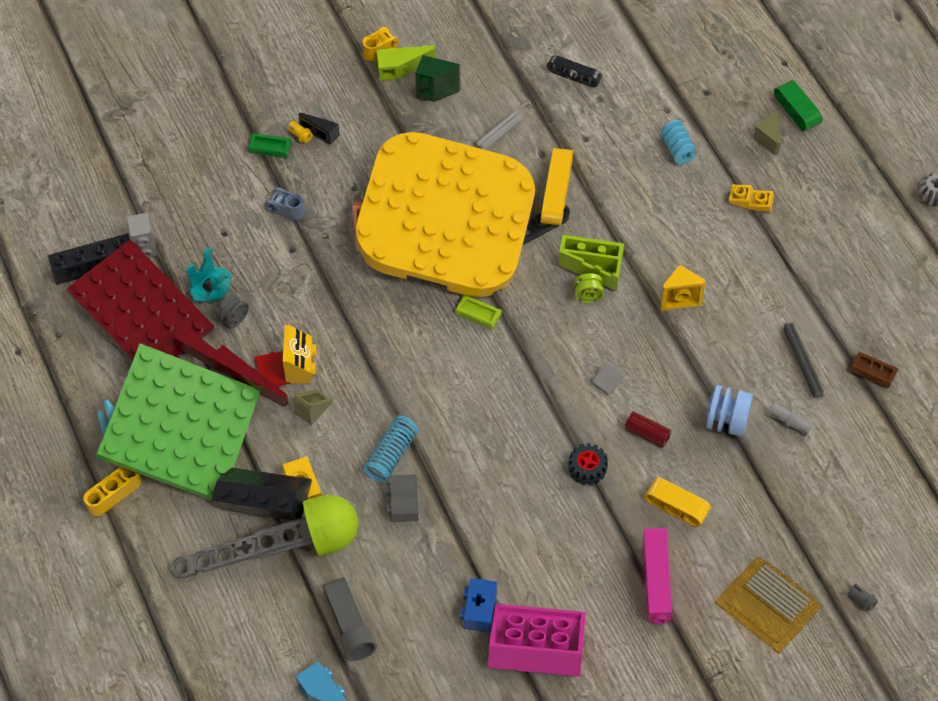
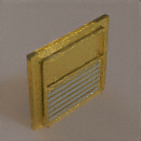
M759 556L715 601V604L778 654L784 650L822 608V605L815 601L811 594Z

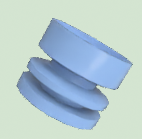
M717 385L710 397L706 413V428L712 430L714 421H718V432H721L726 423L729 424L730 435L743 437L753 393L739 390L734 399L731 398L730 387L727 388L725 396H721L722 386Z

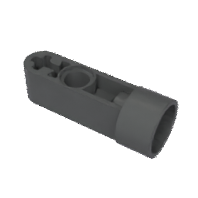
M342 577L323 584L327 601L342 635L340 642L347 659L358 661L369 657L376 651L377 644L370 628L364 625L346 579Z

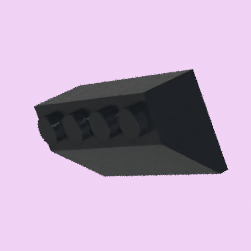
M232 467L217 480L211 501L221 510L295 520L302 518L304 511L303 501L307 500L312 479Z

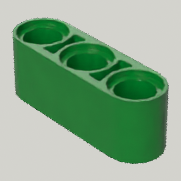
M794 80L774 88L776 100L802 131H806L823 122L819 109Z

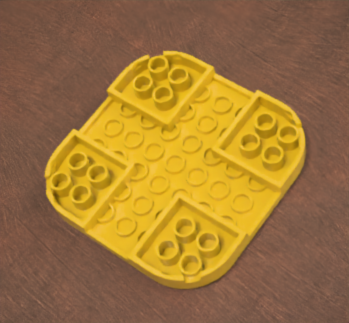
M409 132L396 135L387 140L378 151L355 230L356 249L358 252L360 251L366 264L381 273L406 279L407 275L439 283L446 285L448 291L467 296H490L493 292L506 288L514 277L535 196L533 178L520 162L503 154L423 133Z

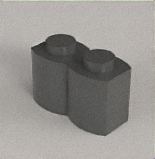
M417 475L390 476V483H386V495L391 496V502H387V515H392V522L419 521Z

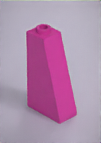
M667 528L644 529L641 551L648 623L653 622L660 625L670 622L672 615Z

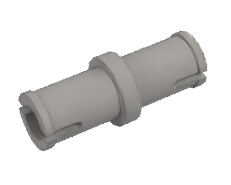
M778 403L774 404L769 413L770 416L772 415L786 423L785 426L788 428L791 426L808 436L814 425L798 416L797 412H791L778 405Z

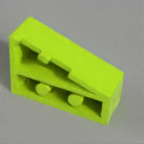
M562 235L559 250V266L579 275L587 273L600 275L603 278L604 286L617 291L624 243Z

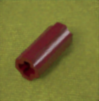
M634 411L630 414L625 424L626 430L662 448L666 446L672 434L671 429Z

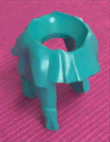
M211 247L206 248L203 252L204 260L201 263L200 270L195 269V264L189 265L186 269L189 277L190 294L194 300L199 302H218L230 291V280L233 276L225 268L213 267V248ZM209 280L212 285L211 292L203 289V284Z

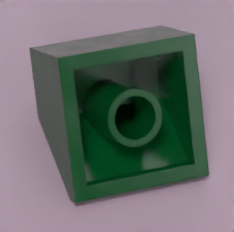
M422 55L415 71L416 97L436 102L460 92V64Z

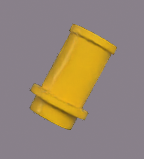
M295 120L289 123L292 129L287 127V131L299 138L301 143H308L312 139L313 134L310 129H305Z

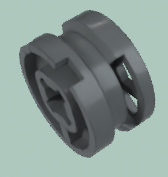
M229 295L221 303L223 307L217 311V318L222 322H226V325L235 328L245 319L249 305L245 301H240V298L236 295Z

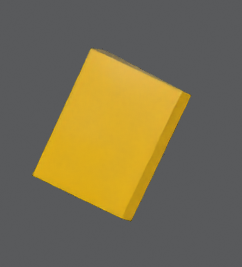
M679 265L663 284L661 311L702 306L705 279Z

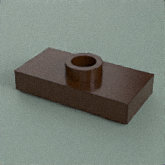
M859 352L850 368V372L890 388L898 368Z

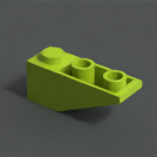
M435 45L377 50L379 80L399 79L416 71L422 55L436 58Z

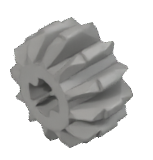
M933 172L929 176L924 174L922 180L918 183V196L922 197V203L928 201L930 206L933 203L938 206V174L935 175Z

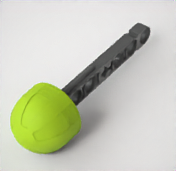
M322 495L303 501L305 517L255 531L254 535L197 551L194 555L187 554L173 560L171 571L178 578H188L197 575V572L205 573L258 556L260 558L268 557L314 543L319 557L345 549L354 540L358 531L357 513L353 506L340 496ZM297 527H300V532L303 535V538H300V533ZM287 530L295 532V538L290 542L285 541L283 538ZM266 536H271L274 539V543L270 548L262 546V540ZM245 543H247L249 546H252V548L249 549L248 554H246L244 551L237 552V554L239 555V557L237 558L236 553L232 548L233 546H235L237 550L243 549ZM223 549H229L231 552L230 558L226 561H222L219 558V553ZM202 555H206L209 558V564L206 567L198 566L197 561ZM180 562H186L188 565L187 571L183 574H179L176 571V566Z

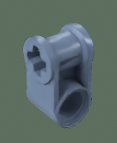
M279 187L273 189V195L264 203L265 208L269 212L290 218L291 220H300L305 215L302 197Z

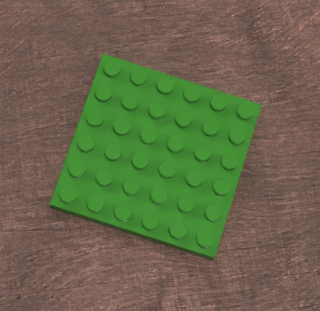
M139 344L96 458L211 500L217 480L229 469L234 468L260 391L247 384Z

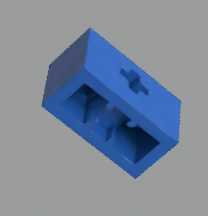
M470 578L469 586H465L463 599L467 600L466 607L462 606L460 620H464V629L491 632L497 596V581Z

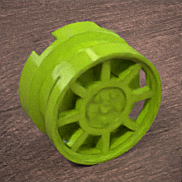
M593 273L578 276L574 280L576 300L580 299L582 303H592V300L600 301L604 297L603 278Z

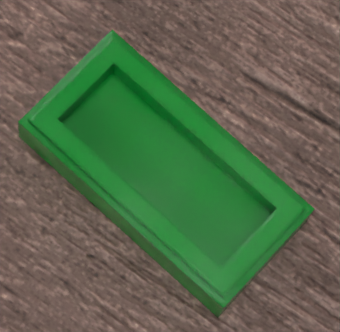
M253 133L248 152L287 159L292 140L290 138Z

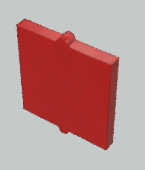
M271 351L270 354L255 356L258 372L278 388L281 385L291 384L286 382L283 351L276 353Z

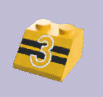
M285 325L283 366L286 382L291 384L312 383V375H316V362H313V357H317V344H313L311 335L290 325Z

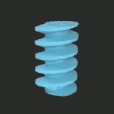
M674 120L662 128L661 137L675 163L683 165L695 159L696 146L692 144L693 141L689 138L686 128L682 126V121Z

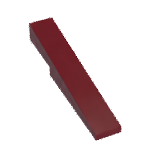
M186 326L173 337L174 347L230 378L254 387L260 391L261 395L285 407L288 404V395L223 344L216 350Z

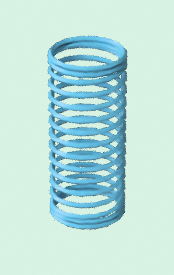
M401 415L394 417L384 436H382V439L372 452V455L369 456L370 458L363 466L365 473L378 482L388 481L390 474L393 473L392 470L398 465L397 463L400 462L407 447L410 446L409 444L414 439V436L419 432L418 426L411 419ZM398 422L408 425L410 428L414 430V432L410 431L405 426L400 425ZM398 431L404 433L407 437L401 435ZM394 434L400 436V437L403 438L405 441L399 439V438H398L397 436H395ZM392 438L398 440V441L401 442L403 445L397 443V442H396L395 440H393ZM390 442L396 444V445H397L398 447H400L401 449L395 447V446H394L393 444H391ZM367 466H369V468H370L374 473H376L377 475H379V476H381V477H384V478H386V479H382V478H379V477L373 475V474L367 469ZM373 468H375V469H377L378 471H380L383 475H381V474H379L378 472H376Z

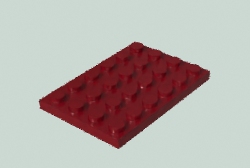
M131 239L66 289L71 298L132 362L139 344L179 358L185 352L174 347L173 337L184 326L200 338H204L214 330V325Z

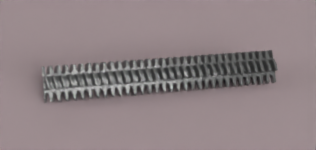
M794 323L784 324L783 330L813 397L824 396V388L820 386L819 377L815 375L817 373L813 368L814 366H812L813 364H811L812 362L808 357L809 355H807L808 353H806L807 351H805L806 349L803 346L804 344H802L803 342H801L802 340H800L801 338H799L800 336H798L799 334L797 329H795L796 327H794L795 325H793Z

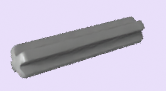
M514 110L476 142V148L486 150L522 120V114Z

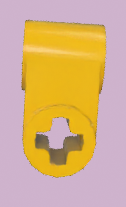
M387 27L380 28L363 39L364 59L367 61L377 60V50L397 48L399 39L393 37Z

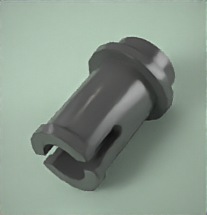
M854 584L848 592V596L863 605L864 610L868 609L871 611L878 603L876 595L869 594L858 584Z

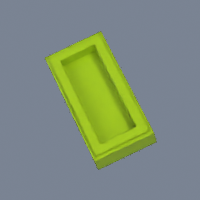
M464 295L455 309V314L493 330L502 315V310Z

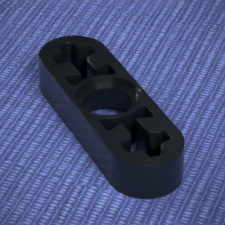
M557 55L551 56L546 65L551 73L589 87H597L602 79V74L598 70Z

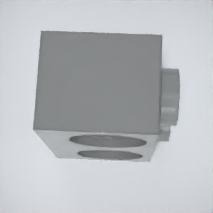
M148 213L128 216L132 241L148 258L157 256Z

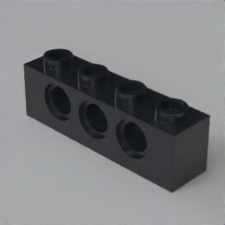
M129 234L119 235L48 255L56 285L80 279L129 241Z

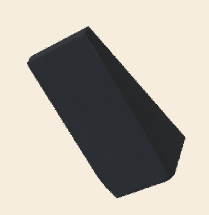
M301 112L298 114L299 124L305 129H310L314 136L331 145L339 137V124Z

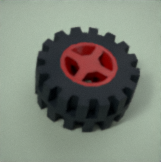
M587 443V446L580 444L579 448L575 447L573 452L571 451L568 470L572 479L575 478V482L579 483L581 481L582 485L589 483L590 486L593 485V482L597 484L600 482V479H604L607 473L608 459L607 454L604 453L602 448L598 449V445L594 444V446H591V443Z

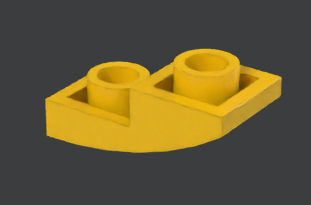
M732 184L729 203L746 209L771 212L774 192L753 190L752 185Z

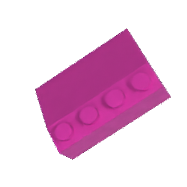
M495 604L489 644L488 668L580 676L586 612Z

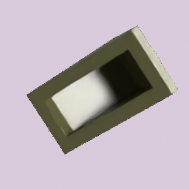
M773 111L757 124L754 132V139L775 155H778L781 143L779 111Z
M318 390L294 395L295 414L312 425L331 405L333 400Z

